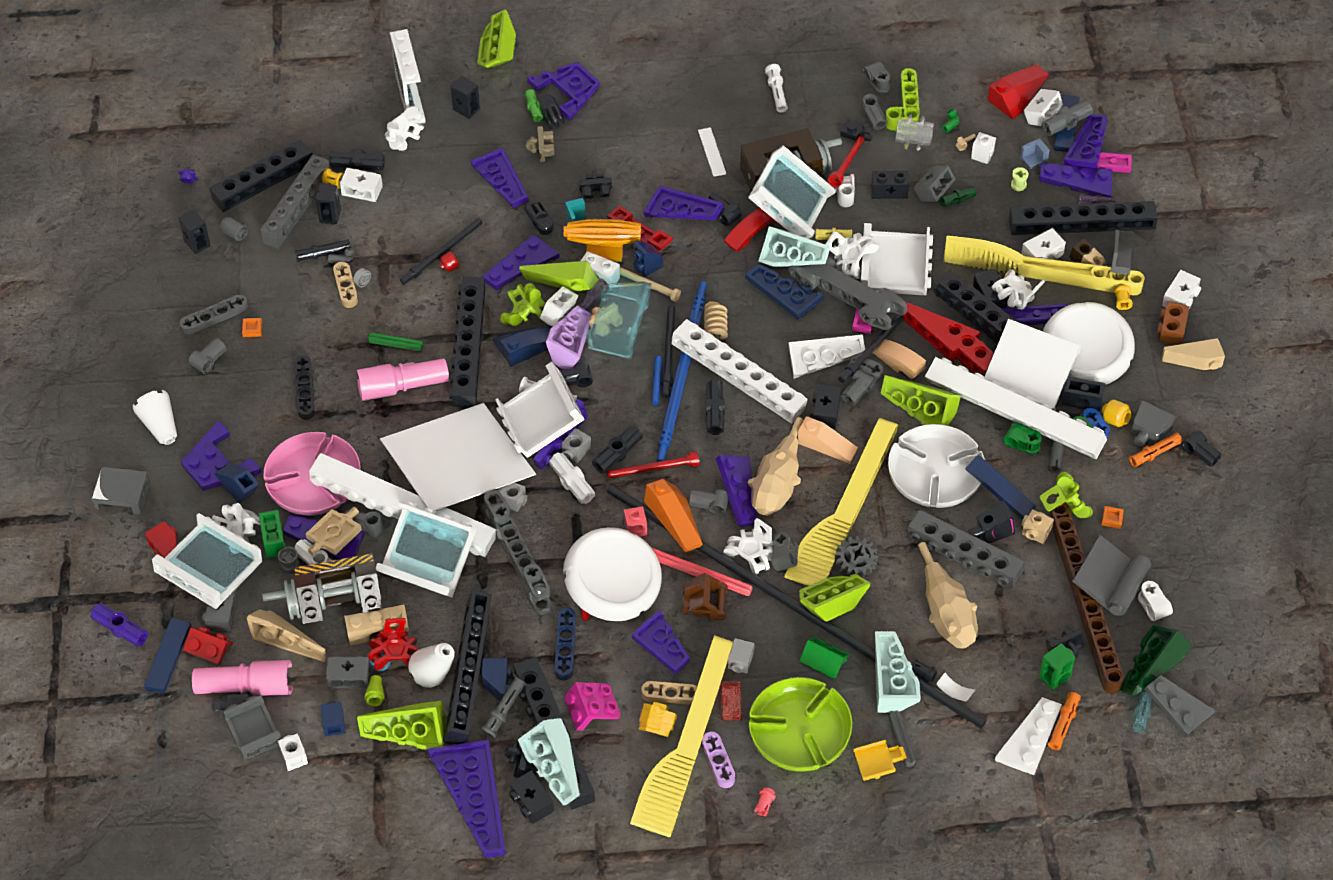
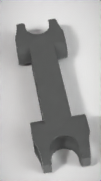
M829 256L825 264L788 267L789 275L800 286H807L810 288V291L818 287L859 309L858 314L860 318L871 326L889 330L892 327L891 319L886 313L894 312L904 315L907 312V304L895 292L887 288H882L879 292L837 270L835 261Z
M497 490L485 493L486 518L490 527L496 529V538L500 540L516 571L530 605L535 613L539 615L550 612V587L541 568L536 565L515 525L505 499ZM496 496L499 498V502L490 504L488 499ZM545 600L547 606L545 608H538L536 606L537 601Z

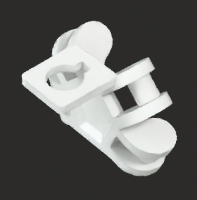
M417 107L407 108L405 112L387 124L388 131L385 133V136L392 149L406 150L407 142L405 139L409 136L419 140V133L424 129V126L419 123L423 121L424 115ZM409 126L414 127L413 131L408 130Z
M834 231L825 244L831 246L830 251L834 254V260L837 262L836 269L854 279L861 277V269L859 267L861 257L864 254L874 253L878 250V245L873 242L872 236H862L860 233L854 234L853 238H844ZM838 238L839 245L832 247L833 240Z
M1010 269L1005 274L1004 279L998 280L991 288L993 291H997L1000 300L1009 295L1008 306H1016L1017 309L1023 310L1026 304L1034 299V294L1045 281L1042 280L1032 291L1031 284L1028 281H1024V276L1021 274L1016 276L1015 271Z
M235 503L232 506H222V514L225 519L215 515L212 517L218 525L221 522L227 523L226 528L231 533L240 535L248 543V537L256 535V531L253 530V524L260 525L259 517L254 512L243 509L239 503ZM229 546V550L233 555L240 553Z
M756 518L752 532L740 530V537L730 536L728 538V546L725 547L724 554L729 557L741 555L748 560L752 573L758 575L759 571L770 569L768 561H772L774 541L772 540V528ZM760 526H762L767 533H763ZM759 557L760 563L756 564L754 558Z

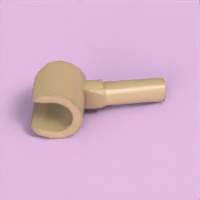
M972 134L967 138L958 137V143H956L958 150H965L968 146L967 142L976 138V135Z

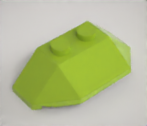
M506 10L491 16L490 23L486 26L480 38L477 64L486 68L498 66L513 59L516 33Z
M852 574L850 577L837 576L826 578L799 590L800 602L810 612L827 622L853 610L870 587V582L857 574Z

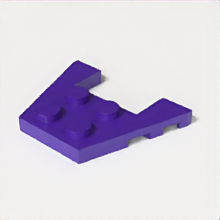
M578 62L559 67L554 72L549 73L545 71L540 76L534 77L532 75L527 77V82L536 91L549 83H553L570 99V101L559 107L561 113L569 121L600 87V81Z
M220 421L208 431L181 461L182 467L203 491L223 485L214 474L228 464H231L215 446L230 436L229 431ZM251 457L237 465L247 469L251 474L254 473V475L262 473L261 468Z

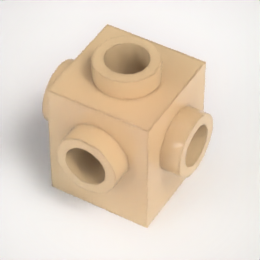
M1032 509L1029 516L1025 515L1022 520V535L1030 540L1044 544L1052 530L1054 519Z

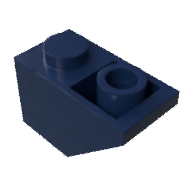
M639 241L634 242L633 265L637 272L647 277L663 267V256L652 244Z
M228 464L214 474L237 503L253 495L259 486V483L247 469L233 464Z
M483 658V687L501 701L511 685L508 684V678H512V666H508L507 658Z

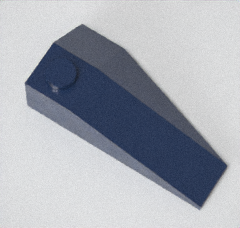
M546 325L510 331L494 338L493 342L510 367L548 350L546 339L553 326Z

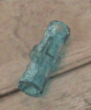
M1147 692L1140 694L1138 706L1134 711L1136 716L1132 728L1138 733L1145 732L1147 720L1151 716L1152 698Z

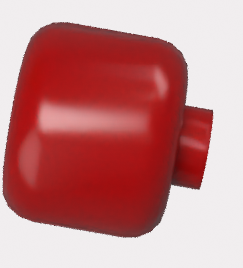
M451 251L440 258V266L443 270L446 269L447 272H451L460 266L457 258Z

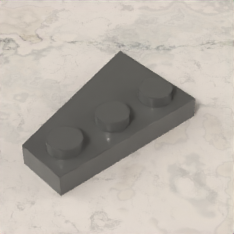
M1162 675L1144 689L1185 737L1216 712Z

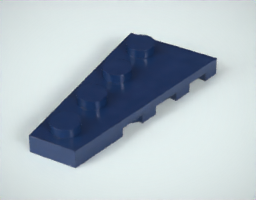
M757 264L745 274L746 280L797 319L801 318L824 299V294L814 293L810 291L809 287L804 285L799 286L794 283V280L782 278L779 276V273L760 264Z

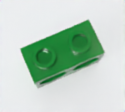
M273 510L259 513L267 558L277 557L279 551L285 547L279 511Z
M1061 643L1043 656L1039 678L1052 691L1071 678L1075 661L1074 653Z

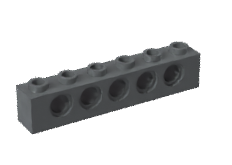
M316 155L311 156L260 229L263 244L277 249L282 246L317 195L319 185L323 183L322 175L327 168L330 169L329 160Z
M921 510L918 511L908 526L907 538L915 543L925 542L929 550L938 552L947 559L954 560L965 568L972 569L983 577L998 582L1001 586L1012 589L1023 573L1025 561Z

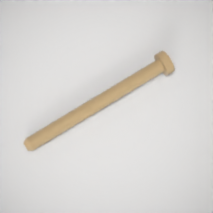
M620 267V275L670 296V300L674 302L679 299L681 290L676 288L672 290Z

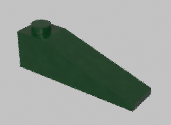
M1153 625L1140 643L1142 649L1139 655H1135L1133 659L1135 665L1133 669L1128 671L1120 691L1132 696L1137 695L1160 675H1163L1178 664L1187 655L1192 644L1179 630Z

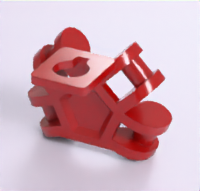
M405 618L385 619L383 631H380L377 634V638L369 642L372 651H370L367 657H369L370 661H373L375 670H381L391 660H403L407 667H409L411 656L419 650L415 646L417 639L415 637H408V632L404 630ZM393 623L400 624L398 627H396V629H392V627L389 626ZM384 652L385 656L380 658V655Z

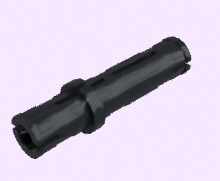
M347 239L296 250L297 261L300 262L312 258L316 260L321 256L344 252L346 248H351V245H349L350 241Z

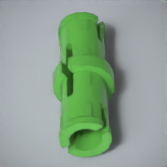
M527 90L524 93L527 100V109L531 112L533 121L540 122L544 118L540 109V102L537 100L534 90Z

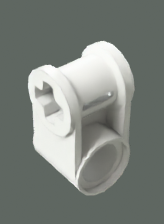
M854 174L843 176L844 181L839 187H835L838 204L842 207H850L854 203Z
M1153 581L1143 583L1138 600L1145 609L1149 619L1157 621L1171 615L1173 612L1171 603L1164 596L1159 586Z

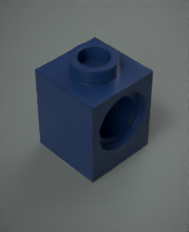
M329 702L321 705L325 736L346 734L342 703Z

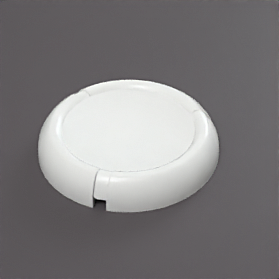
M1094 302L1068 305L1057 311L1048 320L1043 329L1045 333L1080 346L1081 350L1079 355H1076L1068 377L1102 382L1107 385L1121 377L1129 368L1130 361L1133 360L1135 351L1133 332L1127 321L1108 306Z
M939 424L922 425L905 432L899 437V442L893 444L888 458L889 474L895 487L910 501L925 507H952L966 501L980 487L981 483L966 471L965 468L978 454L983 459L984 455L982 451L977 450L978 444L959 429Z
M620 528L595 529L581 536L568 551L563 567V574H566L564 579L566 588L576 604L587 613L609 621L629 620L639 616L641 611H647L655 602L662 582L661 566L653 549L638 535Z

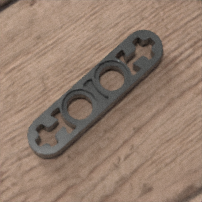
M235 295L185 316L179 323L181 331L186 335L194 334L241 314L248 309L247 298L244 295ZM222 308L227 309V312L223 314L218 313ZM203 316H210L209 320H201Z

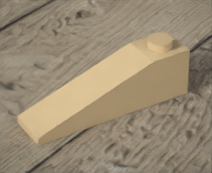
M259 609L248 615L247 620L253 640L326 663L327 655L325 648L273 611Z

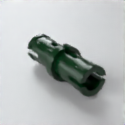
M974 186L962 190L956 189L953 193L941 196L939 198L942 207L954 203L960 204L963 200L976 197V190Z

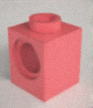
M643 506L625 509V528L630 533L636 534L639 537L647 535V521Z

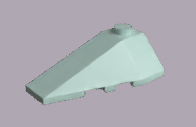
M769 226L759 262L774 267L825 264L831 246Z
M875 631L877 712H900L920 701L919 680L912 671V665L904 654V649L896 632Z
M561 718L544 720L518 739L525 758L529 763H533L538 769L537 773L548 781L549 788L563 805H567L580 796L570 739Z

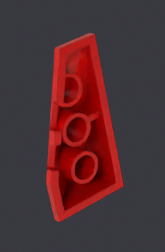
M1036 64L1004 76L989 86L988 101L1013 120L1024 112L1029 102L1033 100L1037 90L1041 88L1048 78L1049 73Z

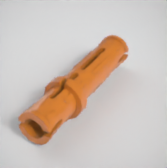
M1176 432L1150 447L1142 448V451L1130 456L1129 461L1133 467H1137L1146 461L1150 462L1154 460L1155 456L1181 444L1182 437Z
M1075 692L1068 693L1066 702L1059 711L1058 722L1048 742V746L1053 750L1061 749L1071 720L1076 716V708L1081 696Z

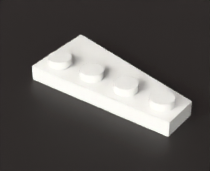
M863 335L788 343L794 379L850 360L853 356L860 355L865 350Z
M1042 697L996 755L995 761L1034 775L1062 704Z

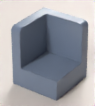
M1039 138L1022 146L1020 158L1029 169H1033L1041 165V163L1048 162L1050 150Z

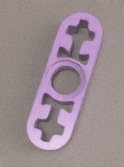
M708 732L702 738L703 750L717 784L722 788H729L735 782L734 769L720 736L715 732ZM708 740H712V742H715V750H713L712 745L708 743ZM715 756H722L724 762L716 764L713 758ZM723 769H725L724 772L726 776L729 777V780H725V778H722Z

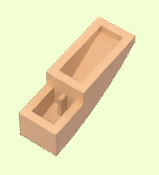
M885 339L873 351V354L897 373L902 371L911 380L925 370L926 360L899 343Z

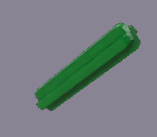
M373 332L369 334L368 338L369 343L419 352L423 348V341Z

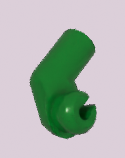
M950 109L947 112L948 122L942 125L945 133H948L959 124V115L955 109Z

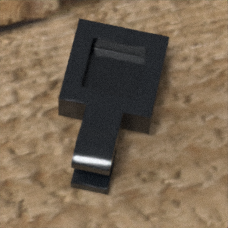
M847 119L840 131V136L855 141L859 136H862L865 141H870L873 137L871 135L873 129Z
M248 694L227 695L226 702L212 703L213 711L226 710L227 707L233 704L239 705L244 703L248 698Z

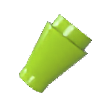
M377 675L370 677V682L364 696L366 703L373 707L380 706L385 699L382 678Z

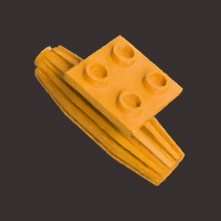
M613 219L568 222L567 226H564V237H567V241L587 244L586 252H591L613 262H622L623 245L636 241L641 242V224Z

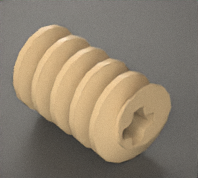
M708 302L704 306V331L711 333L719 341L728 337L727 308L718 302Z

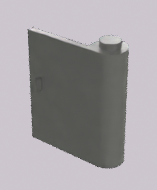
M1099 535L1072 582L1112 614L1122 616L1127 612L1149 572L1151 562L1142 555H1136L1130 559L1103 536Z

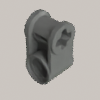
M880 61L863 67L862 71L865 79L877 93L884 94L889 92L890 84L888 81L890 80V74Z
M780 532L774 538L772 565L776 571L796 567L798 563L799 545L796 541L790 539V535L787 532Z

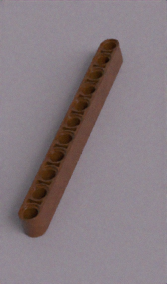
M1063 503L1050 511L1049 517L1054 519L1052 530L1103 689L1107 693L1115 694L1120 691L1124 677L1101 604L1072 582L1085 560V555L1069 506Z

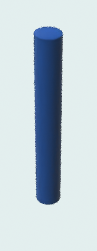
M656 356L654 361L652 405L655 406L659 405L661 356Z

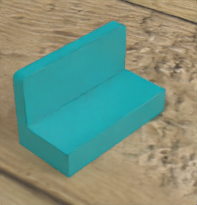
M583 198L565 202L567 223L586 220Z

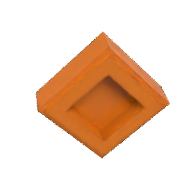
M262 318L243 319V337H261Z
M1104 506L1101 526L1121 529L1124 509Z

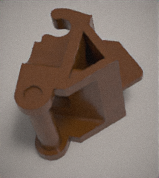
M706 573L691 579V583H685L683 586L684 603L682 605V614L686 615L689 610L694 615L706 616L709 620L726 619L725 592L728 590L727 584L719 583L717 579ZM711 593H717V607L710 604Z

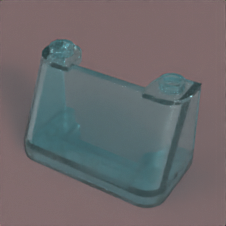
M644 281L613 283L602 287L600 293L602 299L592 329H588L586 340L589 341V349L629 359L632 358L634 352L633 344L636 342L644 310L649 305L651 283Z

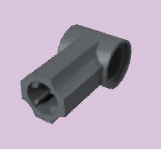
M873 94L865 95L861 107L862 115L867 117L873 129H883L887 125V120L878 105V98Z
M213 339L201 351L196 350L191 354L189 364L206 374L212 369L214 361L227 351V348L220 339Z
M860 369L857 370L851 383L841 394L845 404L855 406L865 392L869 393L873 389L876 378Z
M693 489L689 500V506L709 509L712 514L719 516L726 513L729 503L728 494L724 490L708 492Z
M359 512L352 519L360 524L362 531H366L371 537H377L383 533L382 520L377 512Z

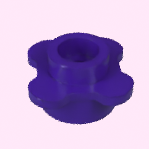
M191 169L178 171L181 182L192 184L198 178Z

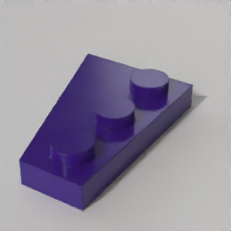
M658 610L632 633L633 640L674 674H677L689 663V656L679 640L676 639L669 623L665 621L661 610Z

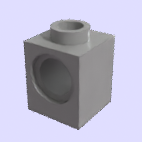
M575 428L561 443L562 453L568 460L578 463L591 449V437Z
M512 483L497 490L502 494L510 510L518 512L520 507L524 506L527 501L525 486Z
M735 638L728 658V669L737 673H748L754 655V643Z

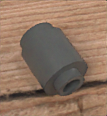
M232 217L224 218L220 224V229L223 233L236 241H240L247 236V226Z

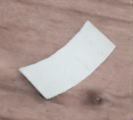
M946 673L936 683L945 694L961 701H967L975 691L955 683Z

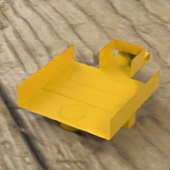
M886 740L854 749L863 781L872 778L879 779L882 775L896 772L893 762L907 759L903 747L896 746L888 750Z

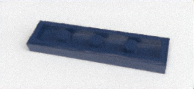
M1062 94V107L1067 106L1070 108L1078 104L1080 97ZM1075 127L1070 130L1064 128L1056 133L1054 150L1069 151L1073 144Z
M979 454L965 468L1001 502L1005 501L1008 508L1020 519L1023 520L1025 515L1029 516L1032 509L1034 510L1037 507Z
M171 618L145 682V690L165 693L191 627L189 621Z

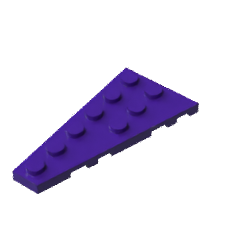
M489 740L427 749L428 755L484 858L506 855Z

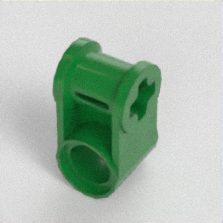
M1012 423L1003 441L1011 448L1035 455L1040 452L1042 436L1037 430L1025 427L1020 423Z

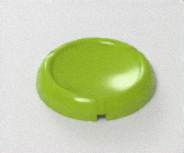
M788 678L768 686L755 699L749 714V731L755 747L769 762L790 771H813L832 763L845 750L852 732L851 712L844 698L835 689L831 688V690L825 688V683L811 678Z

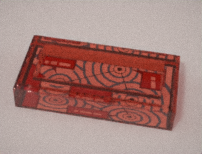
M721 681L722 721L742 720L741 681Z

